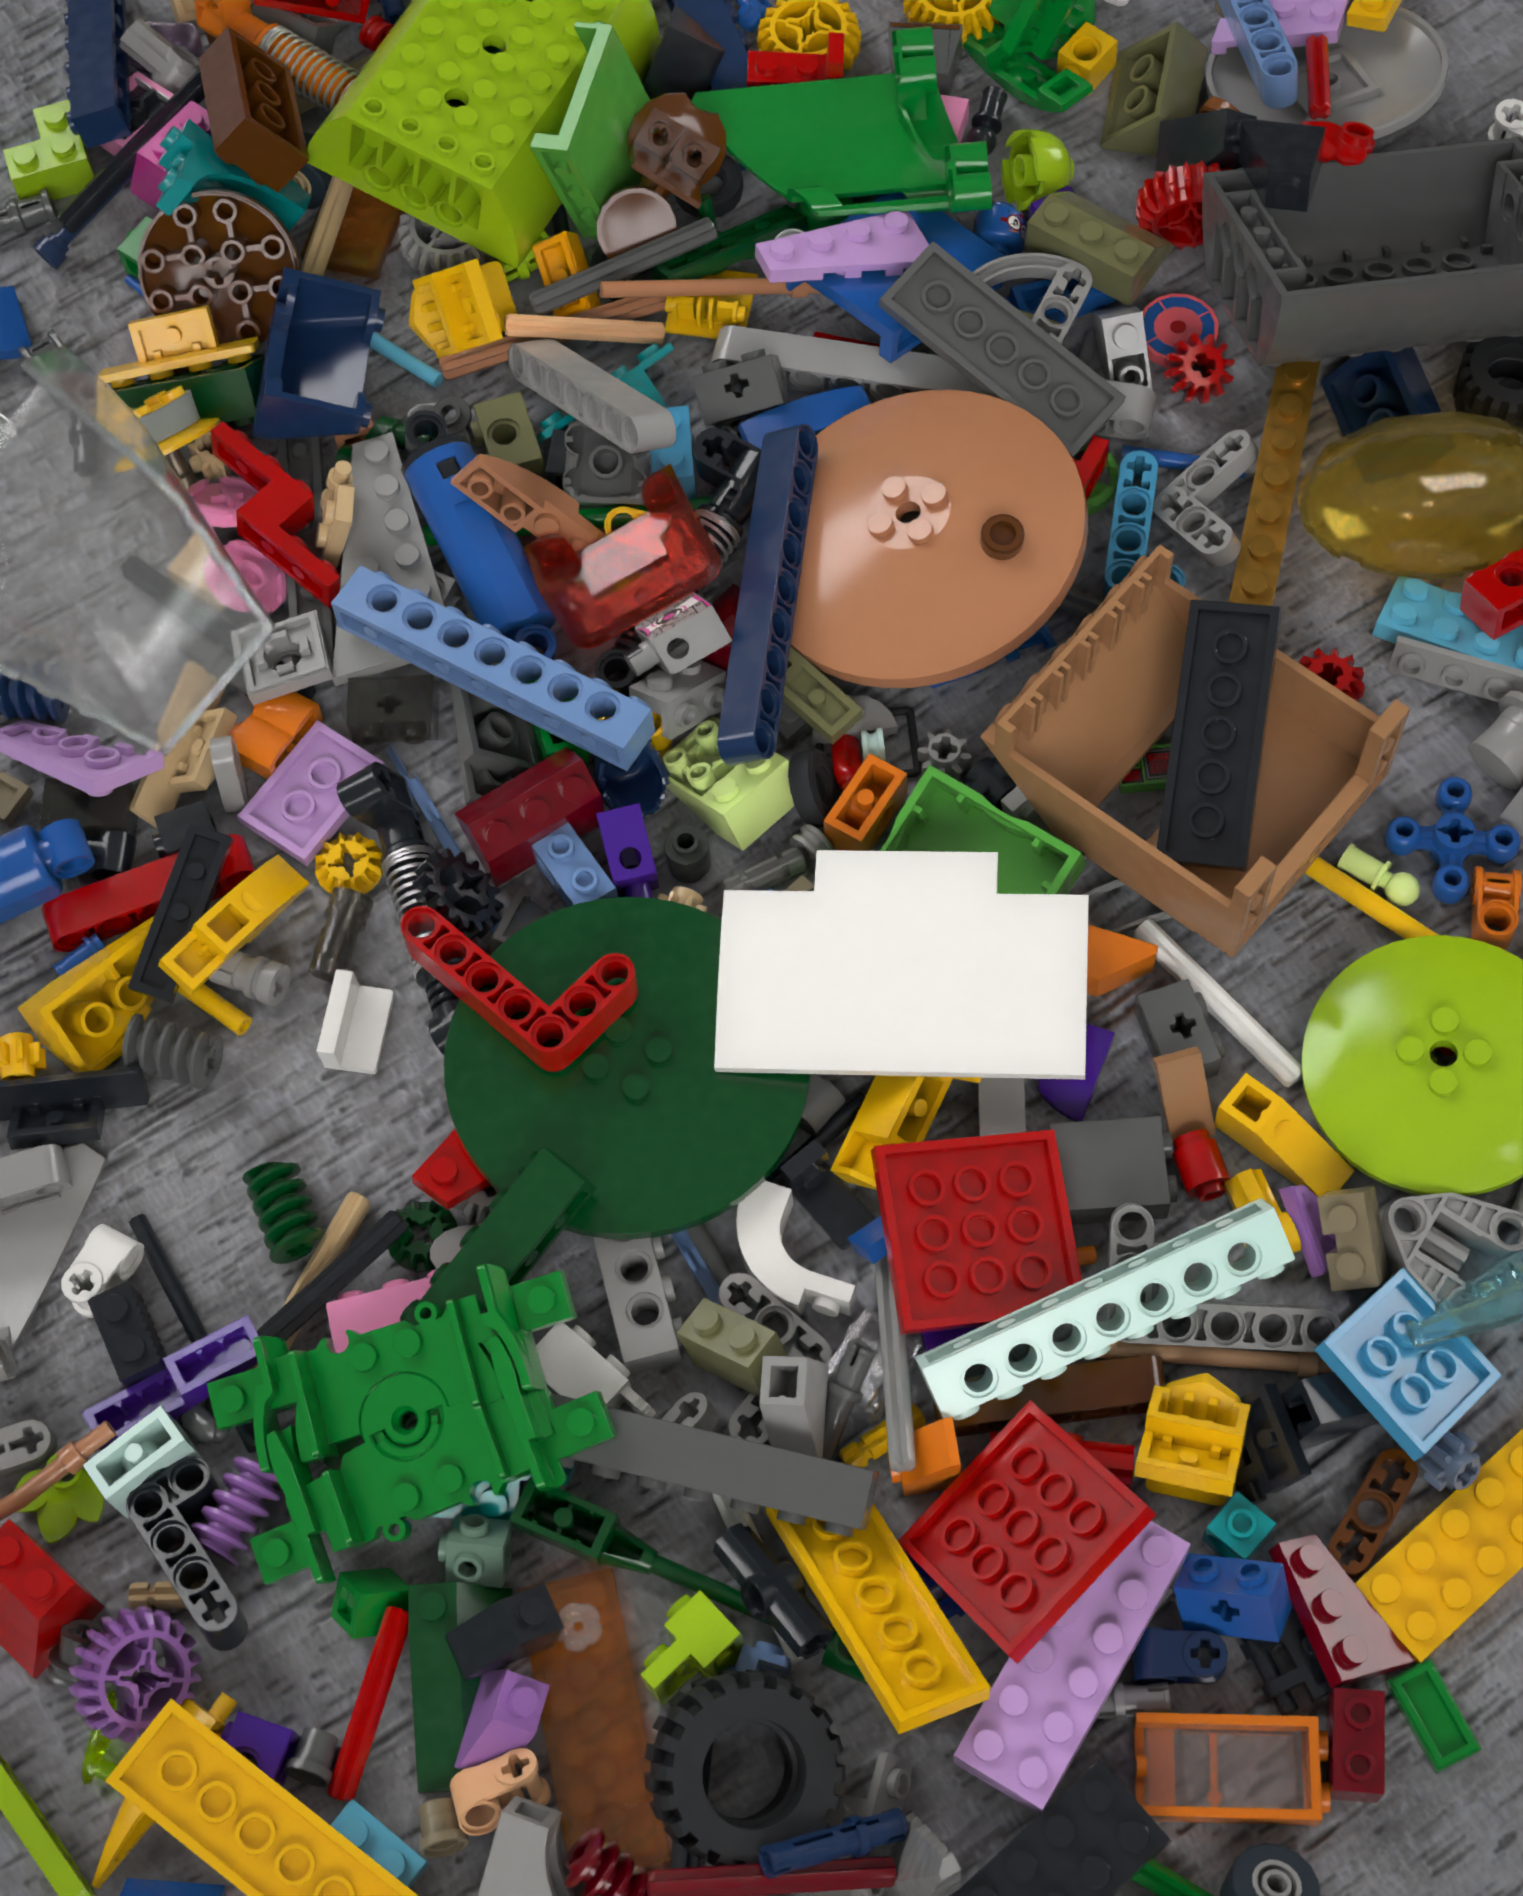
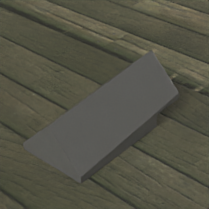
M500 662L491 663L490 665H497ZM451 683L464 797L467 806L540 763L532 723Z

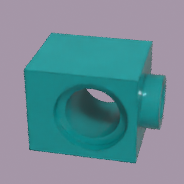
M1237 1491L1206 1527L1202 1541L1221 1557L1251 1560L1269 1539L1276 1523Z

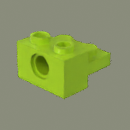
M701 1590L692 1598L688 1594L684 1595L668 1610L666 1616L669 1620L664 1624V1627L672 1644L669 1647L665 1643L661 1644L643 1663L646 1669L640 1675L648 1691L662 1706L697 1672L701 1676L716 1677L718 1671L726 1670L728 1665L733 1666L739 1659L742 1645L744 1644L741 1633Z

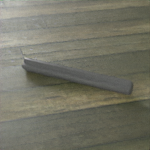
M705 217L537 290L529 295L531 307L536 315H544L599 291L601 281H622L710 243L717 238L715 225L710 218Z

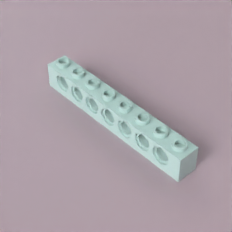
M1260 1198L916 1356L915 1360L943 1418L952 1417L954 1420L965 1419L975 1414L980 1409L979 1405L996 1397L998 1400L1011 1398L1023 1390L1024 1384L1039 1377L1042 1380L1054 1378L1066 1371V1365L1083 1357L1087 1360L1100 1357L1111 1349V1344L1126 1337L1128 1339L1141 1338L1154 1330V1324L1169 1317L1171 1319L1184 1318L1194 1313L1198 1309L1197 1305L1213 1297L1215 1299H1224L1236 1294L1241 1289L1240 1285L1256 1277L1258 1279L1271 1278L1281 1273L1285 1268L1284 1264L1295 1260V1256L1274 1207ZM1245 1243L1246 1250L1243 1257L1236 1262H1228L1229 1250L1235 1244ZM1194 1263H1202L1203 1270L1200 1277L1193 1282H1184L1186 1269ZM1151 1283H1159L1158 1295L1152 1301L1141 1302L1140 1294L1143 1288ZM1115 1303L1116 1312L1114 1316L1106 1322H1097L1096 1315L1098 1310L1105 1304ZM1065 1323L1073 1324V1331L1068 1339L1062 1342H1054L1052 1340L1053 1332L1059 1325ZM1028 1344L1029 1353L1023 1360L1019 1362L1008 1360L1009 1353L1014 1346ZM975 1364L986 1365L985 1374L980 1380L975 1382L964 1380L965 1373L969 1367Z

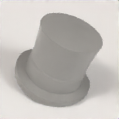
M1511 690L1499 701L1501 715L1487 730L1469 743L1468 751L1476 764L1490 778L1508 789L1517 790L1523 782V693Z

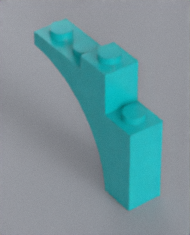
M190 119L186 121L180 130L173 126L159 144L164 148V151L158 163L166 169V175L157 186L162 193L156 207L168 216L180 205L197 202L199 197L193 198L192 192L213 188L237 191L256 199L281 220L288 232L307 210L312 196L293 180H290L279 193L266 184L261 186L255 183L248 176L247 172L237 165H229L223 162L214 151L212 137Z

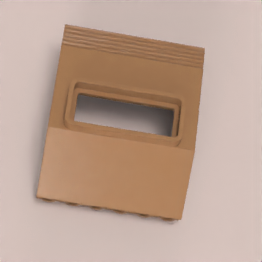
M1159 545L1149 557L1143 555L1136 561L1127 576L1108 592L1104 601L1092 614H1088L1083 619L1076 632L1055 650L1045 666L1038 673L1030 677L1023 690L1011 703L1006 704L1001 709L996 719L980 737L1055 836L1076 850L1085 853V857L1191 931L1197 932L1207 942H1212L1214 947H1219L1229 957H1234L1388 775L1410 708L1395 699L1385 712L1378 716L1277 649L1247 872L1178 864L1157 849L1159 827L1145 841L1099 809L1101 804L1169 729L1175 719L1191 600L1202 599L1170 579L1174 553Z

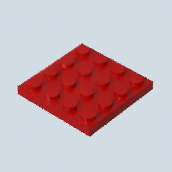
M1054 1129L877 1145L871 1150L900 1335L983 1326L1082 1280Z
M1029 1400L898 1540V1543L985 1633L1018 1664L1148 1525L1156 1514L1037 1405Z

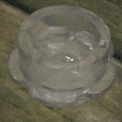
M575 1602L561 1609L559 1616L564 1629L558 1640L563 1641L567 1649L583 1651L587 1645H593L599 1640L602 1634V1626L599 1624L600 1614L595 1607L590 1604L583 1605ZM578 1622L583 1624L581 1631L574 1630V1625Z

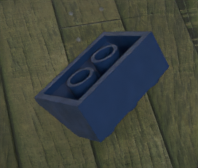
M1413 347L1404 348L1398 352L1377 351L1364 353L1358 357H1351L1320 381L1364 483L1369 484L1424 469L1456 445Z

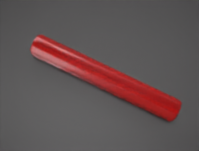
M388 1606L385 1610L336 1761L332 1779L327 1789V1794L334 1799L344 1802H350L351 1799H355L409 1631V1613L407 1610L394 1606Z

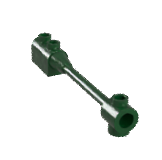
M530 1476L509 1519L513 1528L600 1567L608 1565L648 1575L652 1573L695 1593L701 1590L707 1598L752 1617L743 1604L740 1590L659 1555L657 1550L621 1526L620 1519L616 1513L559 1488L550 1491H539ZM767 1619L761 1620V1622L772 1626ZM834 1629L831 1641L822 1648L825 1650L821 1665L868 1685L842 1639Z

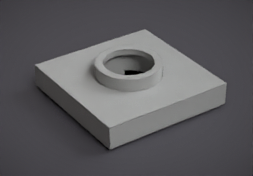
M317 610L236 636L247 695L252 705L334 679L323 626ZM288 656L301 657L296 665H294L293 661H290L284 665L276 666L278 662Z

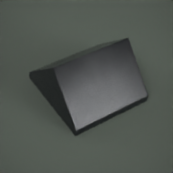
M674 7L642 82L650 100L665 93H686L690 101H692L695 92H705L708 90L726 51L679 7Z

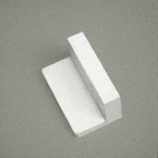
M336 969L316 1051L325 1068L367 1074L377 1073L395 997L392 990L360 986L353 971Z

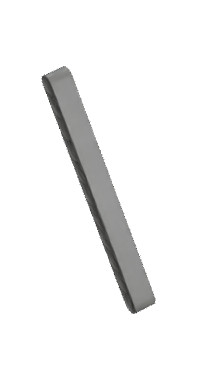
M735 325L724 326L719 330L710 362L726 360L728 367L742 363V354L765 349L766 355H778L787 389L821 393L862 385L869 401L872 402L925 390H961L986 394L939 355L908 351L893 363H889L879 355V346ZM738 377V382L748 383V380ZM1106 380L1125 395L1126 398L1121 407L1096 435L1126 440L1146 438L1150 432L1156 403L1154 391L1139 384Z

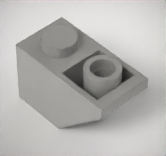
M1133 304L1131 306L1123 305L1093 311L1097 352L1105 379L1139 384L1152 389L1143 312Z
M763 1356L759 1405L771 1446L823 1458L828 1364L809 1357Z

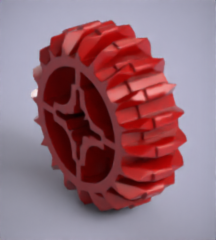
M1201 160L1197 164L1189 165L1187 162L1179 167L1169 165V169L1166 172L1156 171L1154 178L1144 180V187L1138 190L1135 213L1139 227L1172 243L1179 250L1184 247H1193L1195 249L1198 245H1203V173L1231 170V168H1220L1218 163L1208 166Z

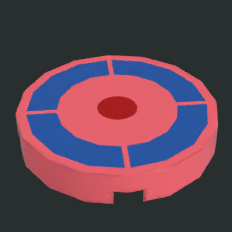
M1171 293L1154 299L1142 311L1148 358L1153 363L1166 368H1174L1164 360L1165 356L1168 353H1176L1173 344L1179 339L1187 342L1188 336L1191 333L1197 332L1201 341L1208 334H1214L1215 341L1213 347L1217 344L1219 322L1213 309L1202 299L1189 294Z

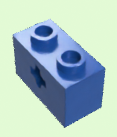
M1188 1553L1173 1587L1184 1631H1209L1221 1636L1279 1642L1292 1609L1283 1563Z

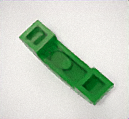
M995 22L992 32H988V29L982 26L981 39L976 40V37L970 34L967 36V41L963 44L964 49L997 84L1022 102L1042 111L1064 112L1093 91L1091 83L1067 68L1057 74L1026 53L1013 55L1007 53L999 47L1005 35L1004 28Z

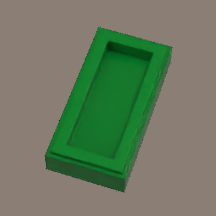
M1431 1658L1385 1682L1435 1774L1482 1750Z

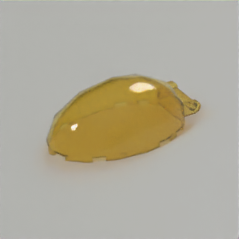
M1456 411L1391 417L1376 421L1327 444L1303 477L1298 493L1303 527L1333 557L1339 559L1341 556L1359 562L1361 567L1380 574L1433 580L1462 577L1463 572L1482 570L1498 562L1506 554L1523 548V429L1500 418Z

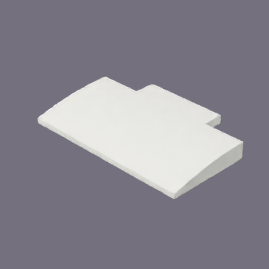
M817 850L814 891L724 890L716 1012L715 1072L1085 1080L1089 895L997 894L998 852Z

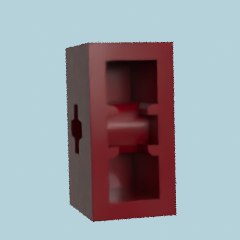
M1334 1687L1327 1697L1329 1750L1328 1761L1326 1762V1782H1329L1331 1800L1377 1803L1385 1795V1691Z

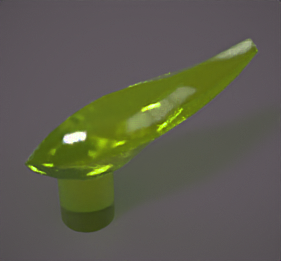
M110 1691L107 1699L113 1710H115L116 1692ZM92 1729L81 1769L84 1785L90 1784L94 1777L105 1781L118 1765L104 1759L111 1739L101 1735L100 1730Z

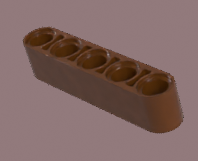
M1142 1355L1066 1365V1371L1054 1378L1042 1380L1039 1377L1024 1384L1023 1390L1011 1398L998 1400L996 1397L979 1405L980 1409L972 1416L961 1420L953 1419L955 1435L960 1437L990 1433V1431L1000 1432L1029 1400L1057 1424L1147 1413L1154 1386L1165 1387L1166 1385L1162 1359L1157 1355ZM983 1376L964 1378V1380L967 1382H975L980 1380ZM933 1400L935 1420L938 1421L943 1419Z

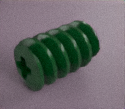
M263 1163L246 1171L242 1177L244 1183L248 1185L247 1194L250 1200L254 1201L252 1208L255 1215L259 1217L258 1226L265 1233L264 1243L268 1249H271L269 1254L270 1260L277 1264H288L305 1257L312 1251L313 1243L324 1235L320 1227L308 1228L317 1221L318 1216L315 1211H304L312 1204V1199L309 1195H298L307 1187L304 1179H293L301 1171L298 1163Z

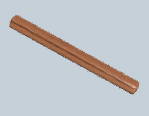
M625 297L567 317L633 321L664 311L667 297ZM505 336L503 339L441 357L439 359L440 369L445 380L459 378L508 362V350L512 343L544 338ZM554 339L560 344L572 341L568 339Z

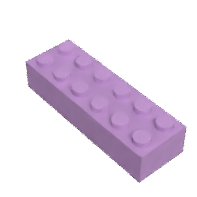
M1150 1521L1018 1664L1010 1657L1008 1658L990 1690L989 1700L983 1702L953 1755L954 1764L1040 1815L1048 1806L1184 1562L1191 1544Z

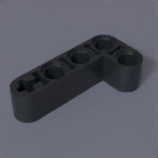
M195 1456L185 1457L132 1490L126 1499V1510L142 1540L207 1643L219 1651H228L238 1647L244 1641L248 1633V1624L235 1597L189 1527L190 1524L203 1517L201 1509L204 1506L216 1507L217 1503L211 1494L215 1489H220L208 1464L203 1459ZM202 1482L198 1488L186 1491L191 1484ZM160 1508L159 1512L155 1515L145 1517L150 1510ZM184 1543L178 1551L167 1553L168 1549L173 1545ZM207 1579L201 1587L189 1589L195 1581ZM217 1607L226 1619L219 1624L210 1613Z

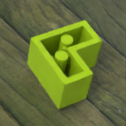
M68 99L33 109L41 139L3 150L10 179L19 200L38 195L43 188L48 189L53 201L78 194L95 177L90 154L81 136L79 134L74 135L69 127L66 114L71 110Z

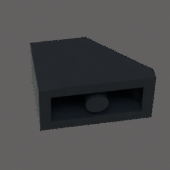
M545 1583L497 1601L446 1633L445 1639L465 1682L553 1647L563 1631L564 1625Z

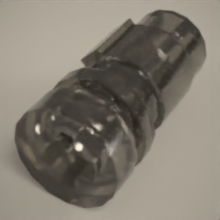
M334 887L328 901L329 907L325 909L323 915L326 922L319 933L308 968V972L311 975L333 983L336 969L346 970L358 942V934L365 930L368 923L366 919L370 917L374 906V901L367 895L345 887Z

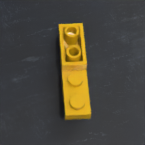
M276 855L240 882L196 921L191 931L160 959L158 966L191 996L241 947L255 939L309 887L310 883L281 856Z

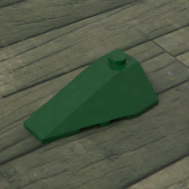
M265 353L252 355L251 359L239 363L229 364L228 360L223 361L221 365L206 369V374H202L201 371L190 372L189 369H186V371L169 376V381H165V378L157 380L146 378L137 380L135 383L124 387H109L96 394L98 403L135 409L144 405L143 401L161 391L165 390L167 392L175 387L182 386L184 391L190 389L200 419L219 418L221 422L234 420L236 426L250 425L254 423Z
M463 1582L408 1585L409 1648L417 1787L419 1794L450 1792L449 1785L452 1778L462 1771L454 1768L482 1677L480 1675L465 1682L463 1681L445 1635L497 1601L513 1595L511 1588L486 1587ZM504 1666L495 1670H503Z

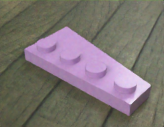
M891 211L755 244V258L769 283L823 280L824 273H837L845 276V278H861L862 271L884 270L886 276L902 275L903 269H908L929 244L909 211Z
M24 719L0 728L1 753L33 767L39 772L50 775L64 784H69L93 797L109 795L113 792L114 788L165 768L163 752L149 750L145 755H140L134 752V745L118 742L114 745V748L100 745V740L97 736L84 734L68 737L67 729Z

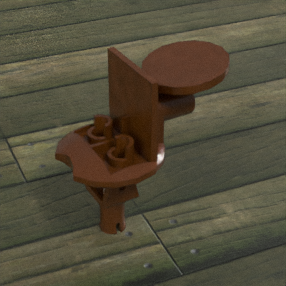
M665 93L649 100L634 115L628 131V155L631 159V167L639 174L638 186H627L614 192L602 205L597 218V239L603 253L609 259L676 231V216L670 202L667 200L671 193L699 209L701 206L700 186L705 185L719 171L726 154V131L718 113H710L699 109L690 101L686 93ZM698 149L701 152L700 155L692 158L691 156Z

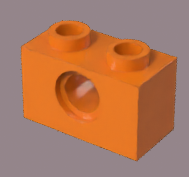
M870 753L868 754L823 821L824 835L831 842L833 849L844 851H871L907 798V773Z

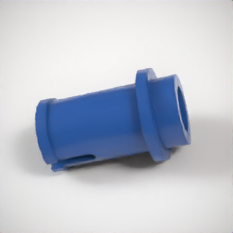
M95 933L89 938L86 936L82 937L84 942L58 963L52 965L60 976L106 947Z

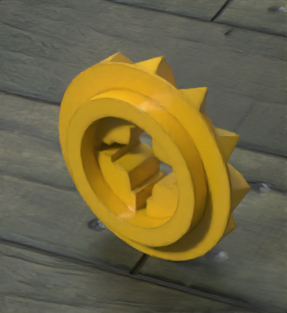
M358 831L355 835L339 833L338 838L333 841H324L322 851L319 855L315 856V875L321 887L331 895L340 898L358 897L372 890L380 881L383 874L381 867V856L383 854L373 839L370 840L363 837ZM347 852L353 860H360L354 863L353 877H350L345 868L340 866L344 862V853Z

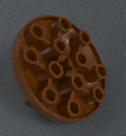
M217 188L192 192V197H199V200L178 206L170 216L160 211L146 229L138 254L139 283L146 303L154 316L209 305L219 344L258 337L259 343L265 341L268 337L270 317L272 316L284 267L301 271L294 241L281 220L256 199L237 191Z

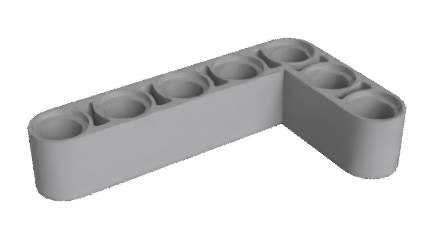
M1135 1203L1122 1204L1112 1213L1109 1223L1108 1268L1154 1247V1221L1149 1211L1141 1205ZM1127 1212L1140 1213L1144 1218V1230L1137 1237L1128 1238L1119 1231V1220ZM1152 1283L1143 1288L1140 1294L1141 1302H1149L1154 1299L1152 1298ZM1206 1300L1198 1304V1309L1188 1316V1326L1180 1334L1173 1335L1166 1332L1163 1328V1321L1154 1324L1152 1332L1141 1338L1128 1339L1126 1337L1120 1341L1138 1344L1315 1352L1314 1349L1322 1341H1311L1308 1337L1307 1327L1310 1321L1320 1316L1327 1317L1331 1323L1330 1334L1341 1324V1321L1334 1313L1320 1306ZM1115 1303L1106 1304V1321L1114 1316L1116 1312ZM1220 1312L1232 1313L1236 1319L1235 1330L1225 1337L1216 1336L1211 1331V1321ZM1270 1314L1279 1315L1284 1324L1282 1333L1275 1339H1265L1259 1333L1260 1321L1263 1317Z

